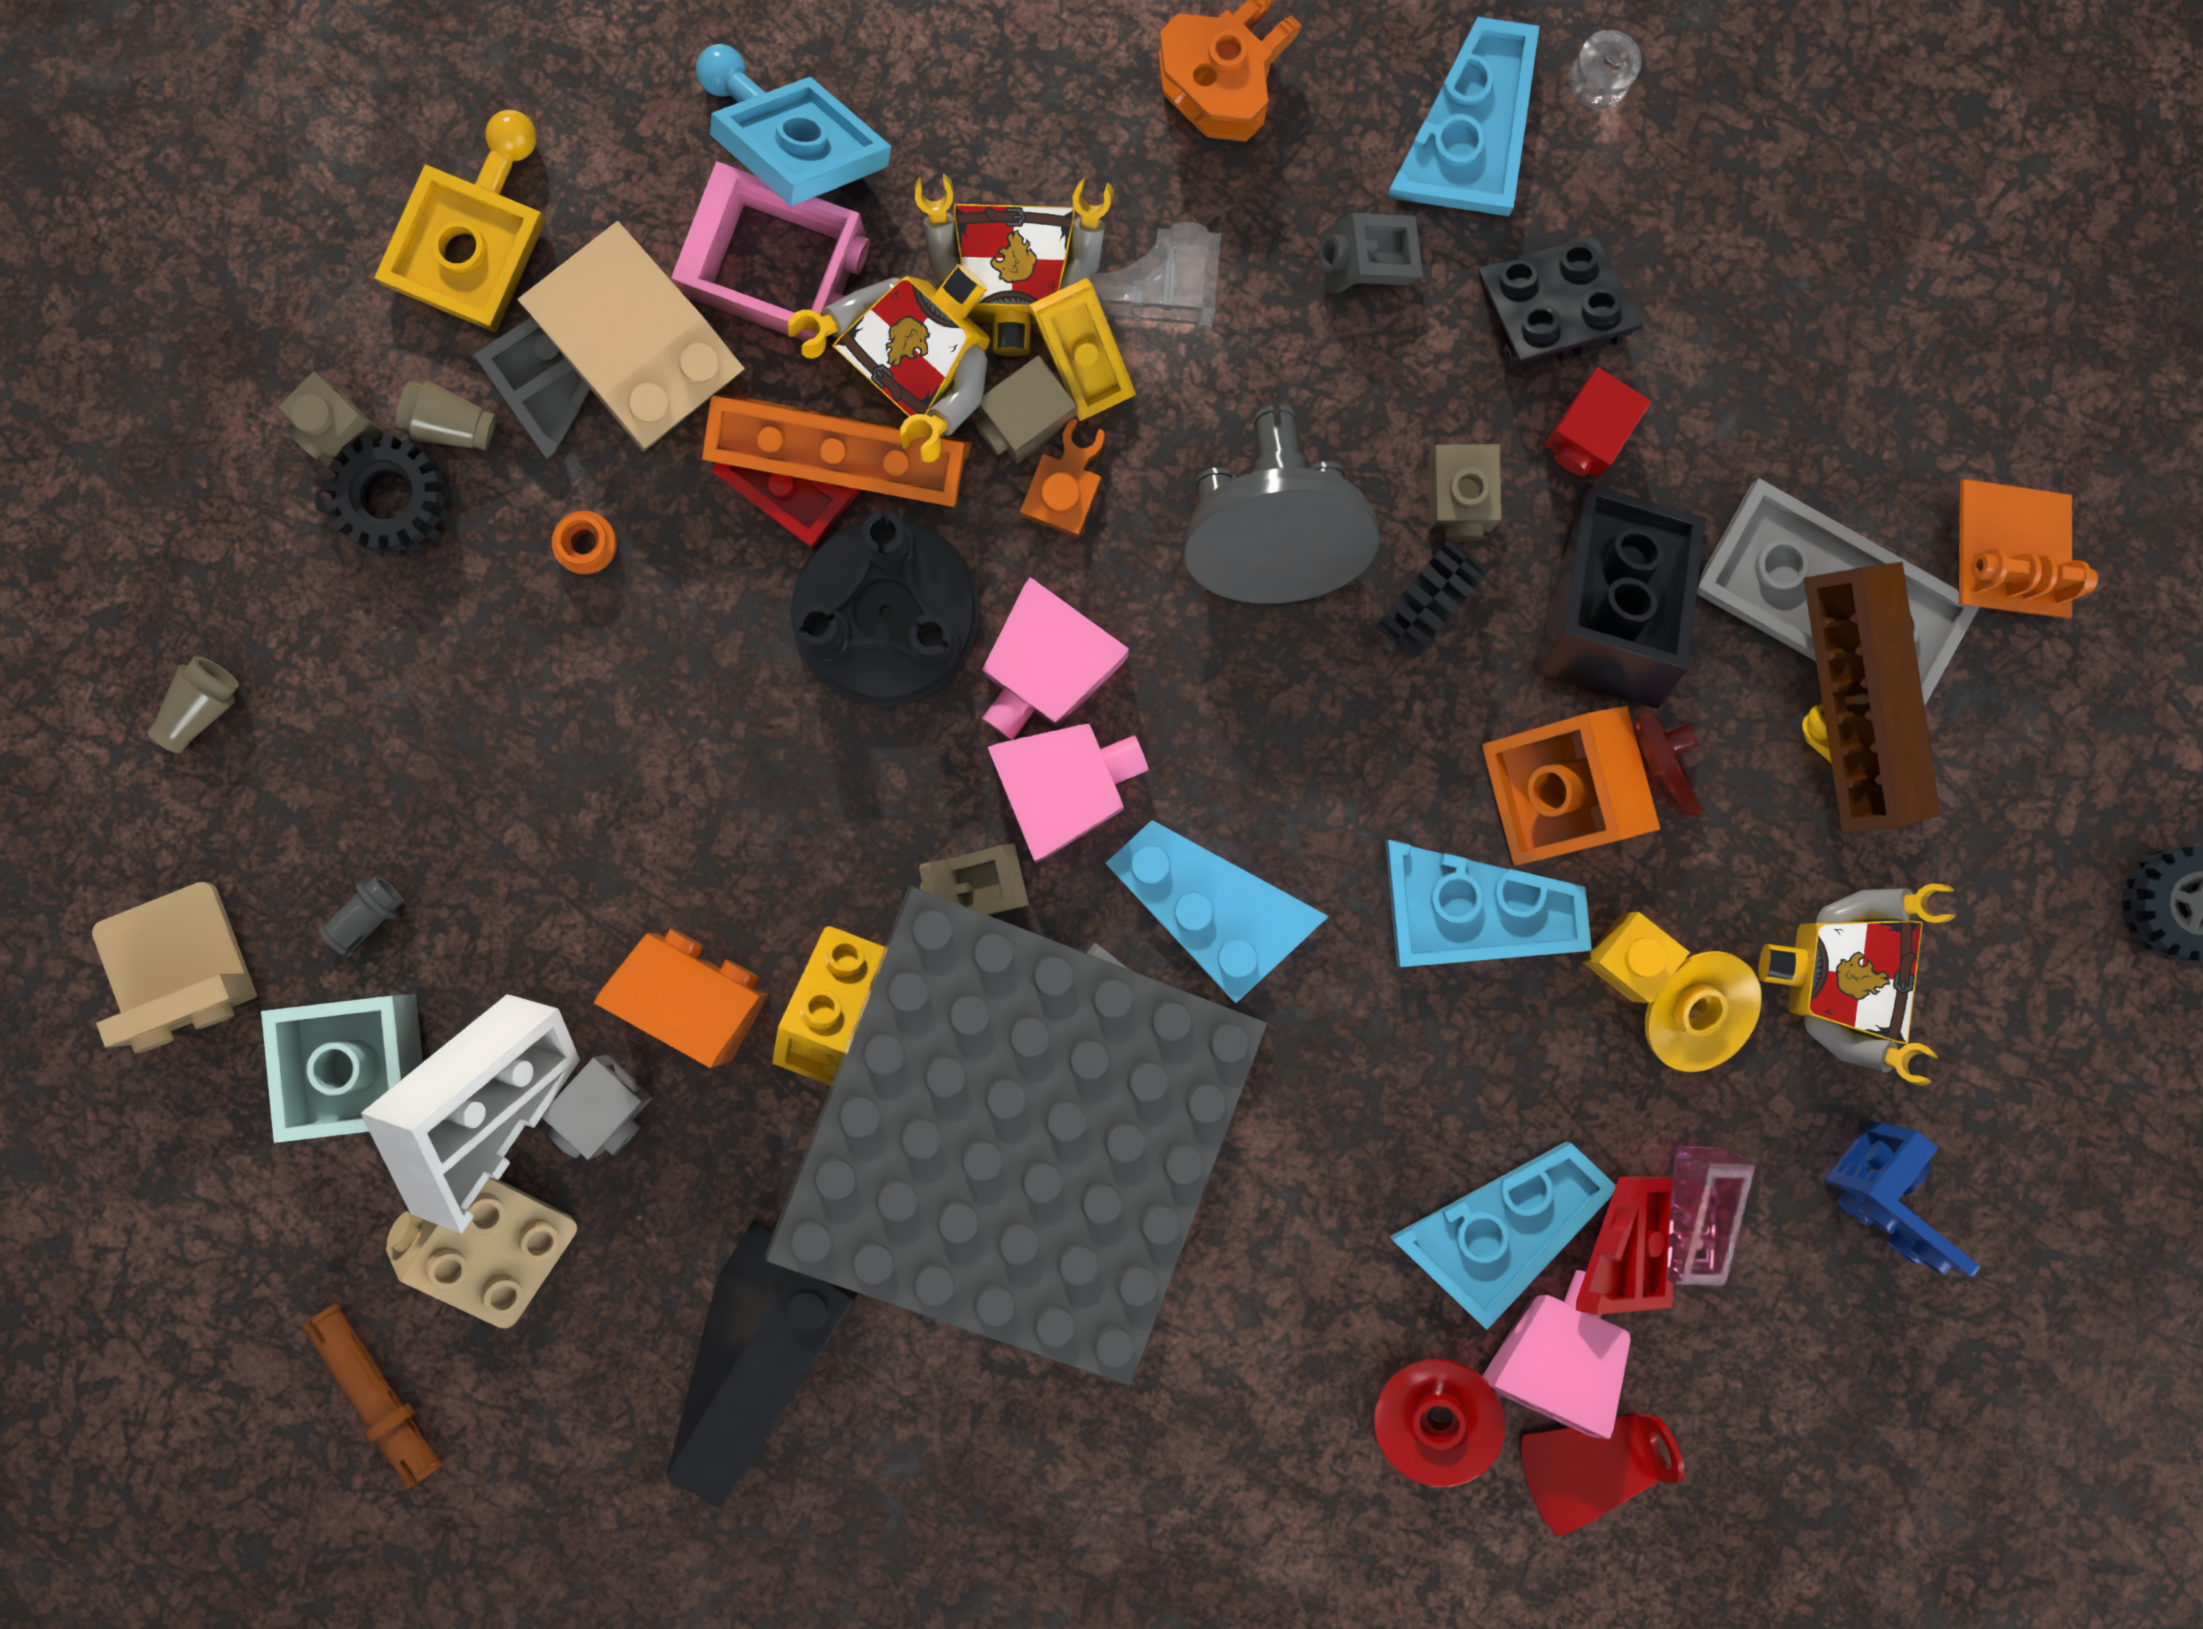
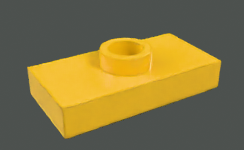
M1088 278L1029 304L1062 385L1077 406V418L1079 421L1136 395L1094 287Z

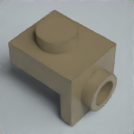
M1015 843L1003 844L950 859L931 861L919 866L922 879L921 890L980 913L992 915L1029 905Z

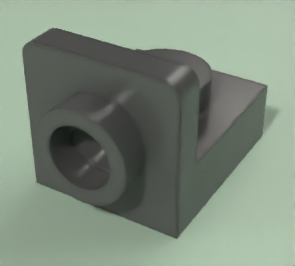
M1352 212L1320 234L1318 259L1320 267L1324 272L1326 292L1341 293L1356 283L1411 285L1423 278L1416 216Z

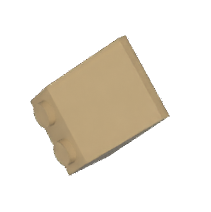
M619 221L612 224L518 298L520 304L642 452L646 451L711 399V395H716L740 376L745 369L705 318Z

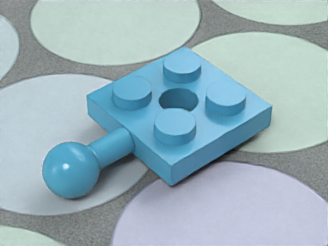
M716 44L706 48L698 57L696 75L700 85L712 95L720 97L730 95L738 102L735 105L711 113L710 135L790 207L888 167L892 146L812 77L765 93L746 76L745 62L734 48L723 44Z

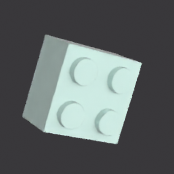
M416 994L393 995L261 1011L274 1143L369 1132L360 1113L423 1063Z

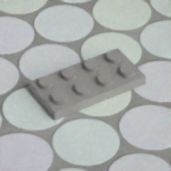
M1760 478L1754 481L1748 489L1698 579L1697 595L1816 661L1804 578L1861 567L1903 562L1924 706L1979 609L1976 606L1959 604V590Z

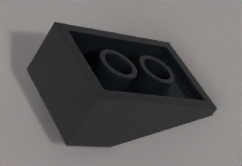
M1586 482L1580 495L1546 617L1537 674L1658 709L1688 670L1706 518Z

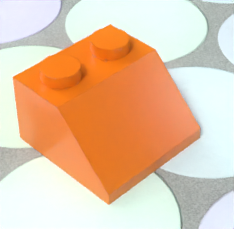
M1628 706L1582 714L1481 744L1514 866L1660 830Z
M670 928L665 937L660 934L646 933L602 988L594 1004L705 1066L712 1068L732 1062L769 995L755 987L759 980L757 975L729 960H725L721 968L699 956L704 948L703 945Z

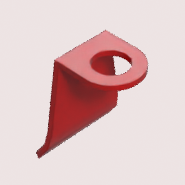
M1638 1412L1616 1417L1610 1439L1590 1437L1570 1427L1526 1433L1521 1438V1458L1529 1490L1542 1518L1558 1537L1589 1524L1660 1481L1675 1485L1682 1482L1685 1477L1684 1463L1677 1442L1666 1424L1654 1415ZM1656 1433L1663 1440L1668 1450L1671 1466L1665 1461L1660 1452Z

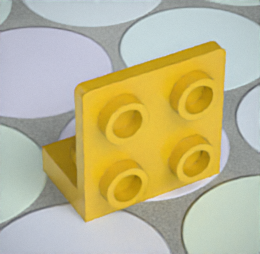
M831 926L824 928L778 1026L772 1064L831 1086L884 951V946Z

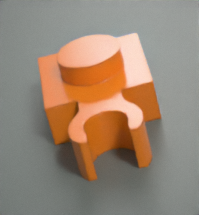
M1072 419L1067 423L1063 431L1064 453L1061 460L1045 454L1042 455L1021 507L1020 516L1079 539L1101 484L1102 476L1089 472L1086 469L1088 464L1094 461L1103 450L1104 431L1102 429L1098 430L1093 445L1088 448H1079L1072 441L1078 421Z

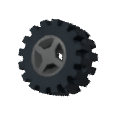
M2203 846L2166 849L2158 851V855L2147 856L2139 862L2143 868L2132 870L2127 878L2128 881L2134 884L2133 889L2123 890L2122 901L2131 902V910L2122 912L2125 922H2134L2136 928L2130 932L2136 941L2147 942L2148 944L2145 949L2154 955H2164V959L2203 961ZM2178 902L2185 904L2188 913L2184 915Z

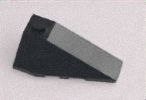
M757 1220L751 1223L718 1275L667 1471V1476L719 1510L724 1506L859 1294L858 1292L767 1262L765 1254L774 1231Z

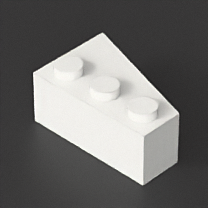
M505 995L360 1113L411 1215L460 1234L463 1233L474 1217L468 1211L474 1199L489 1177L496 1180L500 1179L510 1164L504 1156L525 1125L533 1128L536 1126L580 1061L559 1009L512 995Z

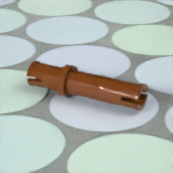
M338 1303L314 1316L312 1322L310 1320L301 1326L303 1333L307 1335L313 1346H315L327 1368L368 1430L363 1433L370 1445L376 1441L383 1454L386 1455L395 1469L406 1491L443 1466L411 1417L416 1414L409 1403L403 1406L397 1395L393 1392L373 1358L353 1331Z

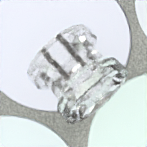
M1603 30L1594 33L1585 41L1569 72V85L1572 94L1581 104L1591 109H1607L1615 106L1625 97L1641 69L1642 56L1634 40L1629 35L1618 30ZM1603 58H1606V61L1612 63L1613 66H1617L1618 69L1612 70L1609 66L1605 65Z

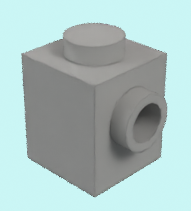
M608 1055L593 1057L550 1104L542 1118L552 1127L548 1132L551 1140L568 1155L577 1158L582 1154L589 1160L603 1154L607 1150L614 1156L640 1129L633 1119L652 1100L653 1096Z

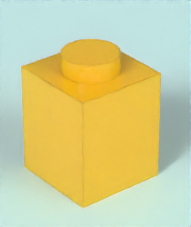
M1640 912L1620 913L1582 963L1631 1002L1650 1004L1690 952Z

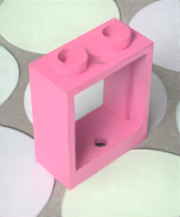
M716 161L671 280L689 300L788 335V322L795 314L794 312L714 283L744 205L838 239L811 308L812 311L818 312L821 316L823 308L845 297L842 294L850 273L859 275L867 259L870 239L865 237L866 233L860 214L816 197L790 207L756 175ZM803 330L793 338L806 342L815 338L817 334L811 330Z

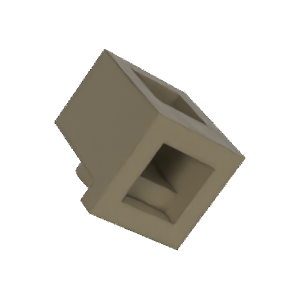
M315 371L278 406L294 424L287 433L315 459L319 458L327 467H329L333 459L342 464L348 458L341 451L348 444H352L359 449L363 447L360 438L371 435L378 439L384 433L337 387Z

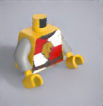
M943 174L944 188L946 190L945 196L941 200L930 201L923 196L921 177L918 178L915 183V200L917 206L928 214L923 220L929 264L941 285L956 265L959 264L972 272L987 286L988 290L971 310L969 318L973 322L993 323L992 352L994 354L1007 357L1029 355L1031 324H1037L1029 304L1085 278H1088L1091 282L1099 269L1105 224L1100 220V217H1103L1109 210L1114 198V189L1110 183L1107 182L1105 187L1104 203L1098 206H1092L1084 200L1083 188L1086 178H1083L1078 183L1072 196L1074 207L954 204L953 216L947 213L953 202L951 179ZM1075 211H1076L1081 217H1078V218L1075 219Z
M959 264L956 265L939 289L922 279L910 276L902 279L892 277L854 291L826 306L822 310V316L812 310L796 312L788 322V337H794L803 330L815 332L817 336L806 341L801 346V354L811 359L819 357L824 352L827 336L832 335L838 338L832 346L909 416L900 428L903 449L908 448L915 438H930L922 445L920 454L922 461L933 462L941 453L940 436L951 435L980 406L988 363L985 351L989 345L990 338L967 315L988 288L977 276Z
M1933 883L1919 889L1917 894H1913L1908 888L1860 890L1821 909L1816 923L1799 925L1795 948L1773 944L1764 945L1759 959V978L1762 982L1790 986L1789 1012L1804 1017L1807 1033L1841 1061L1881 1072H1889L1892 1068H1895L1903 1079L1917 1086H1925L1931 1083L1930 1079L1911 1075L1908 1070V1062L1914 1055L1926 1054L1931 1058L1938 1059L1937 1054L1927 1046L1920 1043L1908 1044L1923 922L1911 919L1914 914H1918L1923 920L1932 923H1943L1953 919L1956 914L1936 916L1931 913L1927 902L1930 895L1935 891L1951 892L1954 889L1948 885ZM1896 1043H1902V1044H1907V1045L1903 1046V1047L1899 1050V1049L1897 1048V1044H1896Z

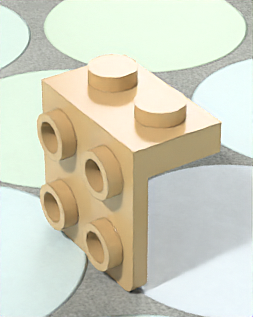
M195 883L99 921L93 927L92 936L121 1012L96 1023L105 1048L131 1045L134 1053L148 1051L173 1041L174 1037L171 1032L191 1023L194 1024L195 1029L220 1023L235 1016L232 1007L258 997L219 892L211 883Z
M489 1177L468 1208V1211L474 1217L462 1234L411 1215L408 1211L402 1213L389 1232L386 1247L398 1280L499 1328H509L516 1323L577 1232V1225L569 1214L501 1180Z

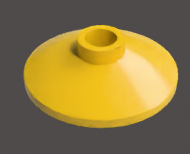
M1720 951L1703 952L1685 959L1650 1004L1648 1003L1645 1015V1033L1653 1053L1663 1063L1673 1069L1683 1072H1699L1720 1065L1738 1052L1752 1034L1761 1010V987L1752 968L1738 957Z

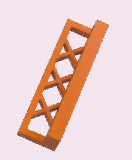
M731 394L711 395L702 460L954 507L957 504L963 463L969 459L972 440L941 435V453L939 457L933 462H924L921 460L920 449L930 438H915L908 448L903 449L900 437L901 426Z

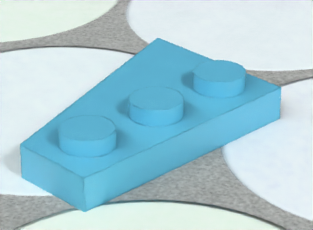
M1477 17L1386 198L1504 216L1511 214L1515 202L1540 26Z
M1153 820L1105 863L1234 1003H1237L1329 917Z
M1392 840L1385 841L1397 967L1592 951L1586 887L1471 861L1467 858L1425 850Z
M1566 1141L1391 1235L1390 1238L1488 1330L1610 1199L1616 1185L1572 1143Z

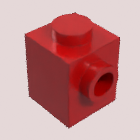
M1597 367L1582 384L1544 445L1556 452L1553 456L1555 461L1569 472L1579 476H1586L1589 473L1597 479L1611 466L1652 401Z

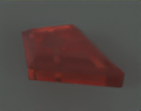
M1652 709L1638 715L1635 735L1651 772L1672 806L1690 817L1704 812L1678 756L1700 746L1690 723L1667 732L1665 725Z

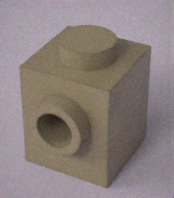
M1500 444L1435 445L1426 458L1428 533L1445 532V540L1447 541L1451 538L1455 542H1474L1484 539V532H1491L1501 521Z

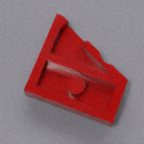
M1627 1176L1618 1178L1576 1300V1311L1602 1315L1672 1308L1678 1178L1663 1176Z

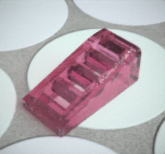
M1677 1146L1672 1176L1668 1281L1674 1285H1726L1755 1164L1723 1147ZM1703 1225H1708V1232H1701ZM1696 1250H1707V1259H1694Z

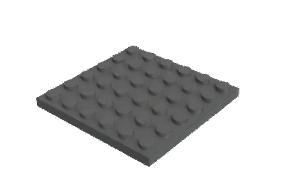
M909 885L765 1254L766 1261L1130 1386L1267 1023Z

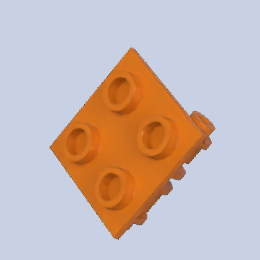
M1968 479L1960 480L1959 604L2067 619L2072 618V600L2078 599L2084 594L2092 593L2098 583L2097 572L2091 569L2088 563L2081 560H2072V495Z

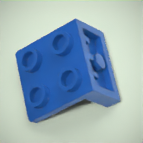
M1871 1120L1825 1178L1826 1182L1841 1193L1836 1203L1861 1223L1867 1226L1874 1223L1885 1232L1892 1234L1887 1244L1916 1266L1920 1267L1924 1263L1942 1276H1945L1949 1270L1973 1278L1981 1267L1898 1201L1903 1194L1907 1195L1915 1191L1927 1178L1931 1169L1928 1161L1937 1151L1938 1147L1916 1130Z

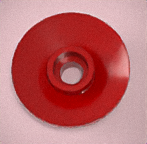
M1429 1359L1418 1361L1402 1368L1384 1385L1375 1407L1374 1428L1383 1454L1404 1476L1428 1486L1454 1487L1478 1478L1496 1461L1505 1438V1415L1497 1393L1489 1386L1488 1381L1482 1375L1458 1362L1444 1359ZM1435 1406H1443L1451 1411L1453 1417L1447 1422L1440 1423L1434 1421L1428 1412Z

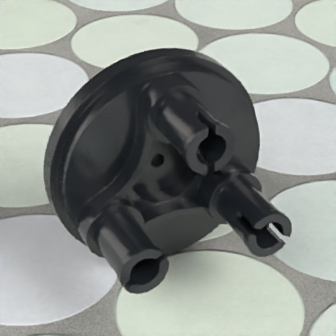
M877 511L869 515L866 520L848 525L826 538L812 552L803 565L796 580L791 602V621L795 641L801 655L813 673L824 684L841 696L858 703L877 707H894L915 703L926 699L948 685L963 669L970 658L980 627L981 608L977 586L970 568L959 551L943 536L932 529L916 522L900 519L892 512H888V517L885 518L882 511Z

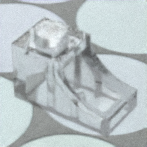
M1190 222L1175 223L1171 225L1170 229L1158 228L1156 243L1144 257L1134 264L1113 272L1090 273V282L1094 287L1105 317L1212 326L1216 307L1221 233H1210L1207 227Z

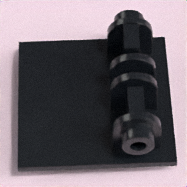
M1598 235L1478 268V273L1511 342L1504 346L1506 361L1510 369L1521 367L1524 372L1532 370L1534 365L1552 361V354H1555L1560 362L1565 361L1569 358L1570 349H1573L1577 356H1582L1587 353V350L1609 344L1618 346L1623 343V337L1630 336L1634 331L1642 329V323Z

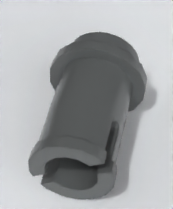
M375 875L369 882L361 880L356 885L358 893L327 923H324L318 929L325 942L341 955L351 956L355 949L386 918L394 920L399 915L397 908L404 902L402 896L388 881L378 875Z

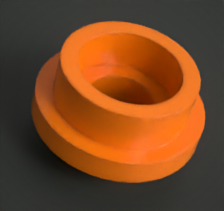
M576 511L568 514L560 520L552 535V549L556 559L562 566L573 573L588 575L599 572L611 562L616 552L617 539L614 529L606 519L591 511ZM583 534H593L596 539L594 549L588 554H579L576 550L577 539Z

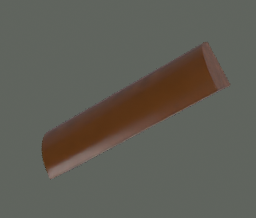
M1903 562L1805 577L1804 585L1842 832L1897 828L1941 816Z

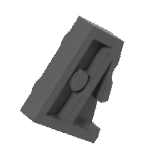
M530 317L473 355L542 454L548 459L556 453L591 389L534 319Z

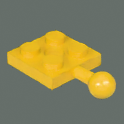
M516 110L500 111L488 121L485 137L491 151L485 160L475 185L426 164L424 165L374 277L377 282L386 288L497 333L546 222L540 211L499 195L513 162L527 158L533 152L537 141L536 129L532 121L526 115ZM463 234L475 237L476 249L469 260L463 263L447 261L445 251L451 239Z

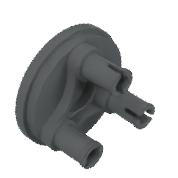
M1273 405L1266 406L1255 414L1254 425L1257 430L1259 458L1255 462L1253 473L1236 478V475H1232V471L1229 469L1211 468L1201 472L1196 478L1199 504L1193 511L1184 533L1185 563L1191 576L1200 585L1215 594L1232 600L1260 604H1278L1306 600L1326 594L1344 586L1360 575L1370 565L1378 551L1380 536L1374 509L1362 492L1355 485L1345 480V469L1342 465L1328 461L1314 464L1310 469L1307 468L1305 457L1298 452L1295 411L1285 405H1279L1280 425L1277 428L1274 424Z

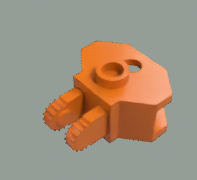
M1247 0L1234 14L1227 9L1219 17L1178 13L1160 30L1161 49L1158 51L1162 93L1207 138L1247 142L1264 125L1269 102L1266 78L1269 74L1270 64L1293 42L1302 28V25L1291 15L1279 22L1260 41L1250 30L1266 16L1274 0Z

